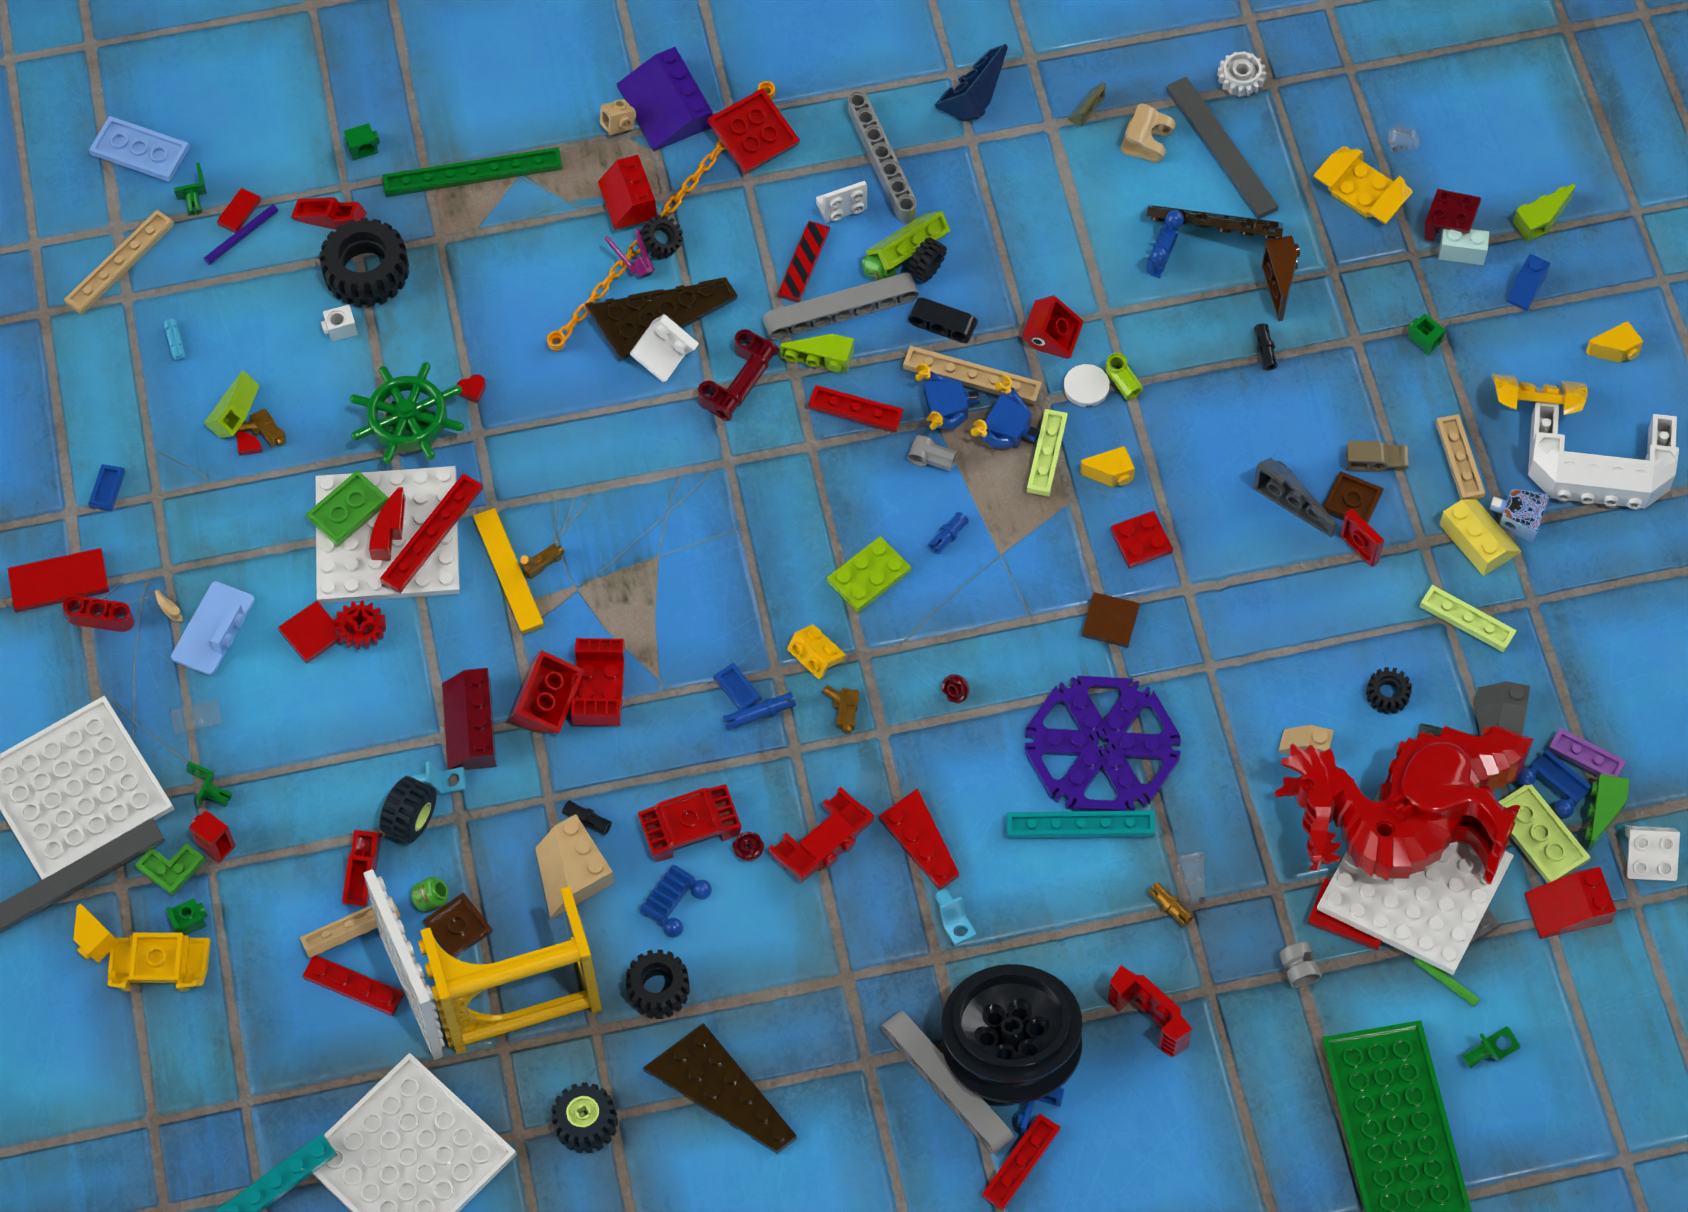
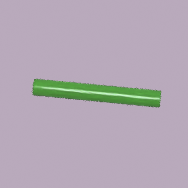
M1416 957L1413 960L1414 963L1474 1007L1480 1001L1479 997L1441 969Z

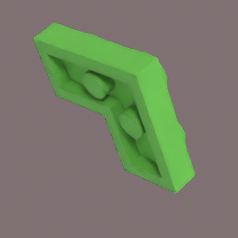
M186 843L170 861L152 848L135 864V867L173 897L203 865L206 859Z

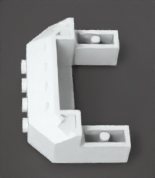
M1535 402L1531 415L1528 476L1547 495H1550V498L1558 499L1559 501H1580L1584 504H1605L1609 507L1625 506L1631 509H1645L1670 491L1676 475L1679 447H1676L1677 416L1653 414L1648 427L1647 455L1645 460L1564 451L1565 435L1558 434L1559 404Z

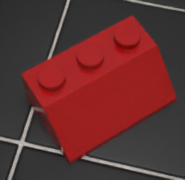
M639 155L616 160L598 181L614 230L647 222L653 216H657L655 198Z
M541 650L533 658L508 721L530 731L559 734L584 669Z

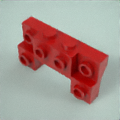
M841 786L837 789L836 796L830 801L827 799L823 801V808L830 816L800 841V845L786 832L783 835V841L775 847L773 845L768 847L769 855L784 870L788 869L801 883L816 870L821 871L825 867H831L843 851L848 852L854 847L856 836L874 822V815L865 806L851 797Z

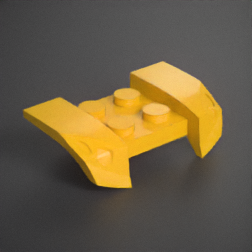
M1344 146L1327 158L1313 175L1314 178L1328 186L1331 195L1365 218L1368 219L1373 216L1386 225L1413 191L1406 185L1405 180L1400 175L1392 181L1363 162L1365 159L1363 151L1349 149V147Z
M1492 373L1498 401L1516 410L1517 401L1526 400L1564 404L1563 415L1582 411L1587 399L1588 387L1585 383L1561 381L1560 389L1556 385L1543 384V388H1539L1530 382H1520L1519 385L1516 376Z
M133 932V935H130L129 938H116L120 942L110 951L107 986L130 992L132 983H176V989L181 993L187 992L193 987L198 988L203 985L208 971L211 939L190 938L189 935H183V933Z

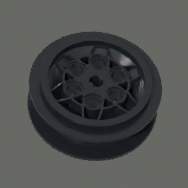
M1018 964L989 967L963 980L952 991L945 1003L942 1013L943 1054L945 1062L954 1078L963 1087L982 1098L1002 1103H1023L1040 1099L1064 1085L1073 1075L1079 1064L1082 1054V1014L1080 1006L1071 990L1057 977L1044 970Z

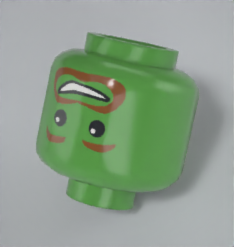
M878 254L866 255L862 261L864 274L874 280L894 276L897 270V266L884 270Z
M437 877L426 878L413 886L411 893L412 901L419 910L431 912L445 905L448 900V887Z

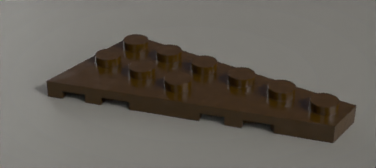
M1148 205L1147 216H1151L1153 221L1164 222L1167 214L1170 211L1176 210L1181 212L1184 217L1183 225H1186L1188 222L1194 223L1198 227H1218L1220 232L1231 233L1232 230H1237L1243 235L1254 236L1255 233L1272 239L1282 238L1283 222Z
M724 277L702 281L691 286H676L675 289H659L632 294L621 299H605V302L594 304L589 302L585 303V308L618 360L622 361L631 356L630 352L654 319L665 314L680 328H684L736 300L738 295L727 278Z
M704 1023L643 1068L647 1074L655 1076L663 1084L684 1094L687 1099L716 1117L719 1116L724 1119L729 1125L745 1132L753 1140L776 1154L797 1140V1135Z

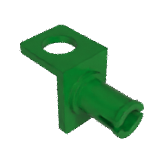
M196 163L200 183L174 188L177 200L186 198L188 214L191 216H195L194 207L197 215L202 213L199 195L207 194L200 163Z
M188 761L187 773L205 780L196 797V807L200 808L203 800L206 798L226 807L232 797V792L213 785L214 772Z
M1506 1026L1488 1038H1485L1484 1034L1481 1033L1482 1041L1480 1042L1482 1044L1462 1054L1471 1069L1488 1057L1494 1058L1498 1062L1520 1049L1521 1046L1510 1028ZM1501 1036H1507L1511 1040V1046L1506 1050H1501L1497 1047V1040Z

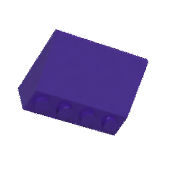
M676 47L655 54L617 83L623 98L635 109L636 121L653 152L711 128L707 121L709 117L713 116V111Z

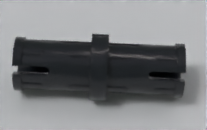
M1261 323L1254 327L1258 343L1256 348L1260 353L1263 369L1270 371L1278 367L1274 354L1275 344L1271 340L1268 324Z
M568 800L563 807L562 814L568 817L576 814L584 827L588 826L603 835H606L612 826V821L595 814L594 810L590 808L586 809L577 805L571 800Z

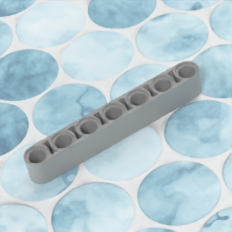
M854 91L848 96V113L897 219L902 223H910L917 216L916 198L867 95L862 91Z
M902 273L777 308L765 313L762 319L770 339L779 340L910 303L918 298L919 293L910 273Z
M900 1010L881 1025V1029L886 1037L990 1153L995 1155L1014 1139V1135L1008 1126L982 1097L967 1090L954 1078L945 1062L944 1055L904 1011Z

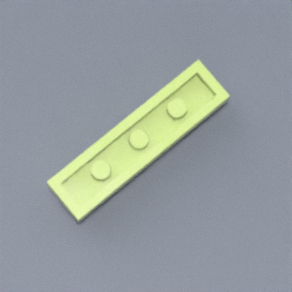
M1045 409L1028 481L1027 493L1050 497L1068 413Z
M1434 585L1430 587L1420 603V607L1503 653L1517 631Z

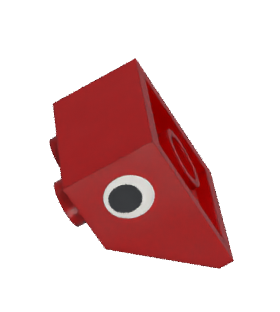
M1055 295L1035 300L1021 338L1037 351L1069 359L1072 356L1084 321Z

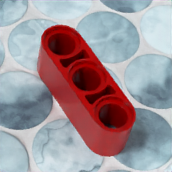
M70 596L63 602V610L68 621L73 625L119 632L129 631L134 626L135 620L126 603L82 596ZM98 612H103L98 616H94ZM126 615L124 618L118 619V617Z

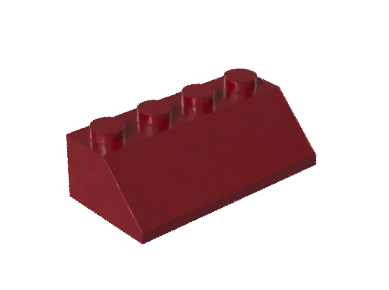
M488 668L463 670L442 683L448 770L463 767L465 770L497 767L491 680Z

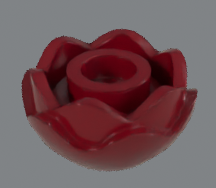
M951 674L943 680L942 691L949 701L961 703L967 699L970 688L968 681L964 677Z
M743 832L739 834L733 843V850L741 860L753 861L763 853L764 843L757 833Z

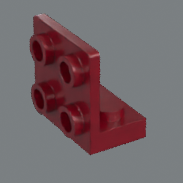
M1437 189L1425 220V240L1434 241L1436 233H1440L1442 228L1470 233L1481 198Z

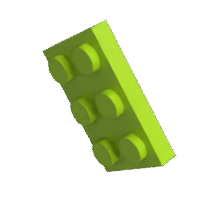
M879 536L827 577V582L859 613L909 574L911 566Z

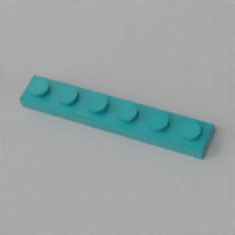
M1154 810L1007 812V839L1155 837Z
M321 1133L215 1212H261L338 1154L324 1134Z

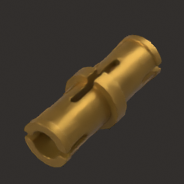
M1159 882L1155 883L1152 886L1153 890L1149 889L1148 894L1163 907L1162 910L1165 913H1169L1182 927L1187 926L1190 923L1188 920H1192L1194 915L1179 903L1180 899L1177 896H1172Z

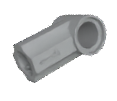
M918 435L907 458L917 466L929 464L951 472L955 465L957 451L936 445L932 439Z

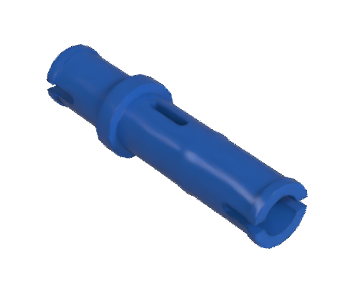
M790 691L773 699L767 698L762 703L726 716L724 715V722L735 720L726 724L727 730L729 731L768 715L775 716L776 712L796 706L794 699L784 702L793 697L792 692Z

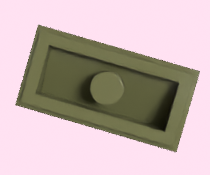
M1102 82L1093 87L1068 117V120L1080 127L1083 126L1105 98L1106 84Z

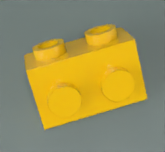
M814 624L795 632L787 647V650L818 679L823 678L828 668L842 662L846 656Z

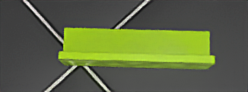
M943 211L921 215L867 249L866 254H878L884 270L892 269L911 257L913 253H916L917 247H920V243L924 242L926 238L931 237L937 240L950 232Z

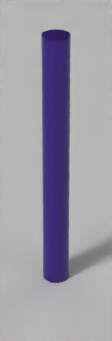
M272 204L205 256V262L210 265L277 213V207Z

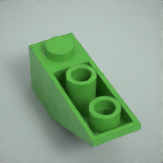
M1600 774L1597 782H1592L1590 796H1594V803H1590L1587 818H1591V825H1587L1584 840H1588L1587 850H1592L1623 811L1627 802L1630 779Z

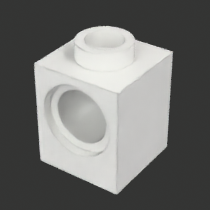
M349 304L323 311L325 321H321L324 335L329 334L331 342L358 335Z

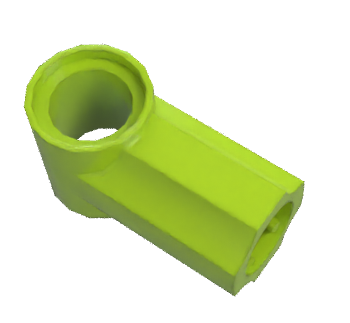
M1121 353L1111 354L1107 359L1105 368L1108 379L1114 382L1126 400L1136 398L1143 391V386L1127 365V358ZM1112 366H1118L1120 369H1115Z

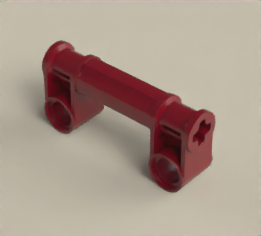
M742 329L738 331L735 335V353L737 356L747 360L746 364L728 389L710 380L703 381L698 387L699 405L722 420L730 421L734 410L742 405L752 388L768 368V362L773 355L778 354L779 348L777 345L750 330ZM705 394H712V396L709 397L704 396Z

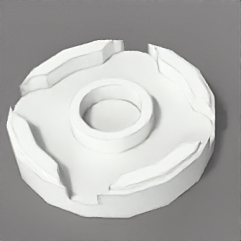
M1082 364L1068 371L1064 378V392L1071 403L1079 407L1091 405L1093 407L1105 401L1109 394L1110 381L1107 374L1101 368L1095 365Z

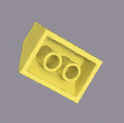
M1477 499L1460 500L1443 511L1439 525L1483 576L1521 553L1519 547Z

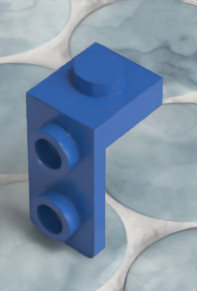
M1059 1088L1053 1093L1037 1099V1101L1060 1107L1064 1089ZM1036 1100L1024 1102L1028 1104L1026 1112H1020L1017 1126L1021 1127L1020 1135L1024 1136L1028 1129Z

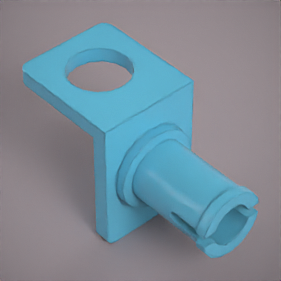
M427 761L426 773L409 775L434 787L439 795L465 790V769L463 767L440 771L432 762ZM458 775L459 782L453 787L448 786L449 777Z
M943 889L938 891L935 895V900L940 905L939 909L943 927L953 944L957 946L975 938L977 935L966 917L962 897L953 899L949 890ZM959 927H964L968 930L964 936H956L954 931Z

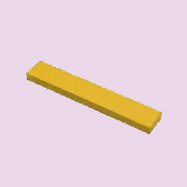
M492 508L473 515L477 529L521 634L524 635L543 628V620L496 509Z

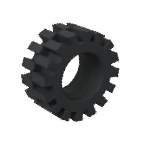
M661 215L653 216L640 230L642 241L647 248V254L652 252L651 257L654 258L658 255V259L663 257L666 259L670 255L672 256L681 246L683 231L678 230L680 227L679 223L673 224L675 219L671 218L668 220L667 215H664L662 218ZM655 230H660L668 237L667 244L657 241L654 236Z
M931 237L926 238L924 242L920 243V247H917L916 253H913V259L909 262L908 271L921 280L928 281L933 277V274L937 273V269L941 267L940 264L944 261L945 258L943 257L947 253L945 252L947 250L946 246Z
M1385 667L1384 672L1379 669L1369 679L1366 695H1368L1367 701L1371 702L1373 709L1377 706V712L1379 713L1384 709L1385 714L1389 715L1390 710L1393 711V714H1396L1398 709L1402 711L1409 702L1412 684L1409 683L1410 679L1408 676L1404 678L1405 673L1403 671H1400L1399 674L1396 673L1397 668H1393L1392 672L1389 671V667ZM1384 684L1393 685L1397 688L1398 694L1395 697H1386L1381 694L1380 687Z

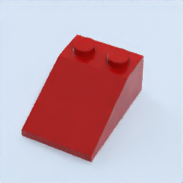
M1601 867L1575 872L1527 891L1524 894L1540 939L1609 924L1616 914V909Z

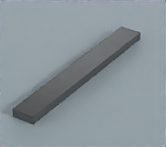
M1184 77L1167 85L1169 94L1256 217L1260 219L1277 211V203L1188 78Z
M152 818L1 902L0 933L163 843L165 839L155 820Z

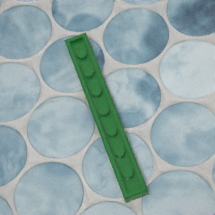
M559 147L389 173L382 176L386 197L563 169Z

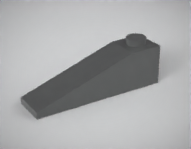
M1269 458L1257 465L1253 484L1255 491L1329 537L1334 535L1336 522L1285 464Z
M1505 681L1478 687L1475 715L1479 724L1480 737L1482 728L1494 725L1521 735L1523 734L1530 691L1529 685Z

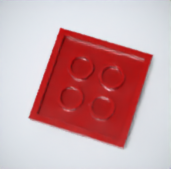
M763 88L714 114L707 121L744 174L795 147L800 142L798 136Z

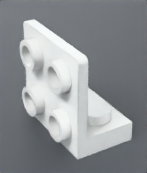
M865 181L816 197V204L825 223L838 221L843 217L859 214L867 209V184Z
M663 314L652 321L630 352V355L660 381L665 382L682 358L694 351L699 343L668 316Z
M1625 825V836L1629 839L1627 878L1676 881L1678 875L1680 832L1676 828Z

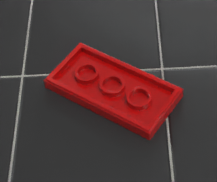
M101 548L8 568L15 612L62 603L70 596L89 597L110 592Z

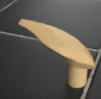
M157 589L155 595L162 611L173 621L183 622L180 609Z

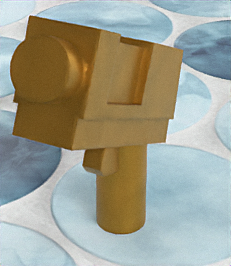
M261 409L250 415V421L243 422L237 430L242 432L252 430L255 435L261 433L271 447L275 445L283 446L286 443L284 431L279 429L266 409Z
M553 543L533 558L523 555L520 558V562L525 569L524 575L526 577L530 576L533 579L545 571L544 568L553 562L557 563L562 559L561 555L565 553L563 548Z
M826 685L823 694L834 700V708H839L836 726L842 729L843 733L850 734L852 730L855 731V715L858 710L859 692L857 689L851 690L842 687L840 693Z

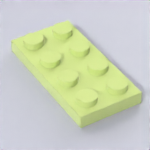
M1532 784L1524 785L1499 801L1506 808L1513 805L1521 806L1514 821L1515 826L1510 837L1547 883L1569 875L1590 861L1591 857Z

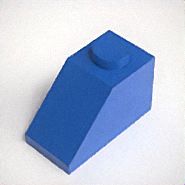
M1529 254L1516 278L1507 302L1528 311L1547 277L1550 262Z

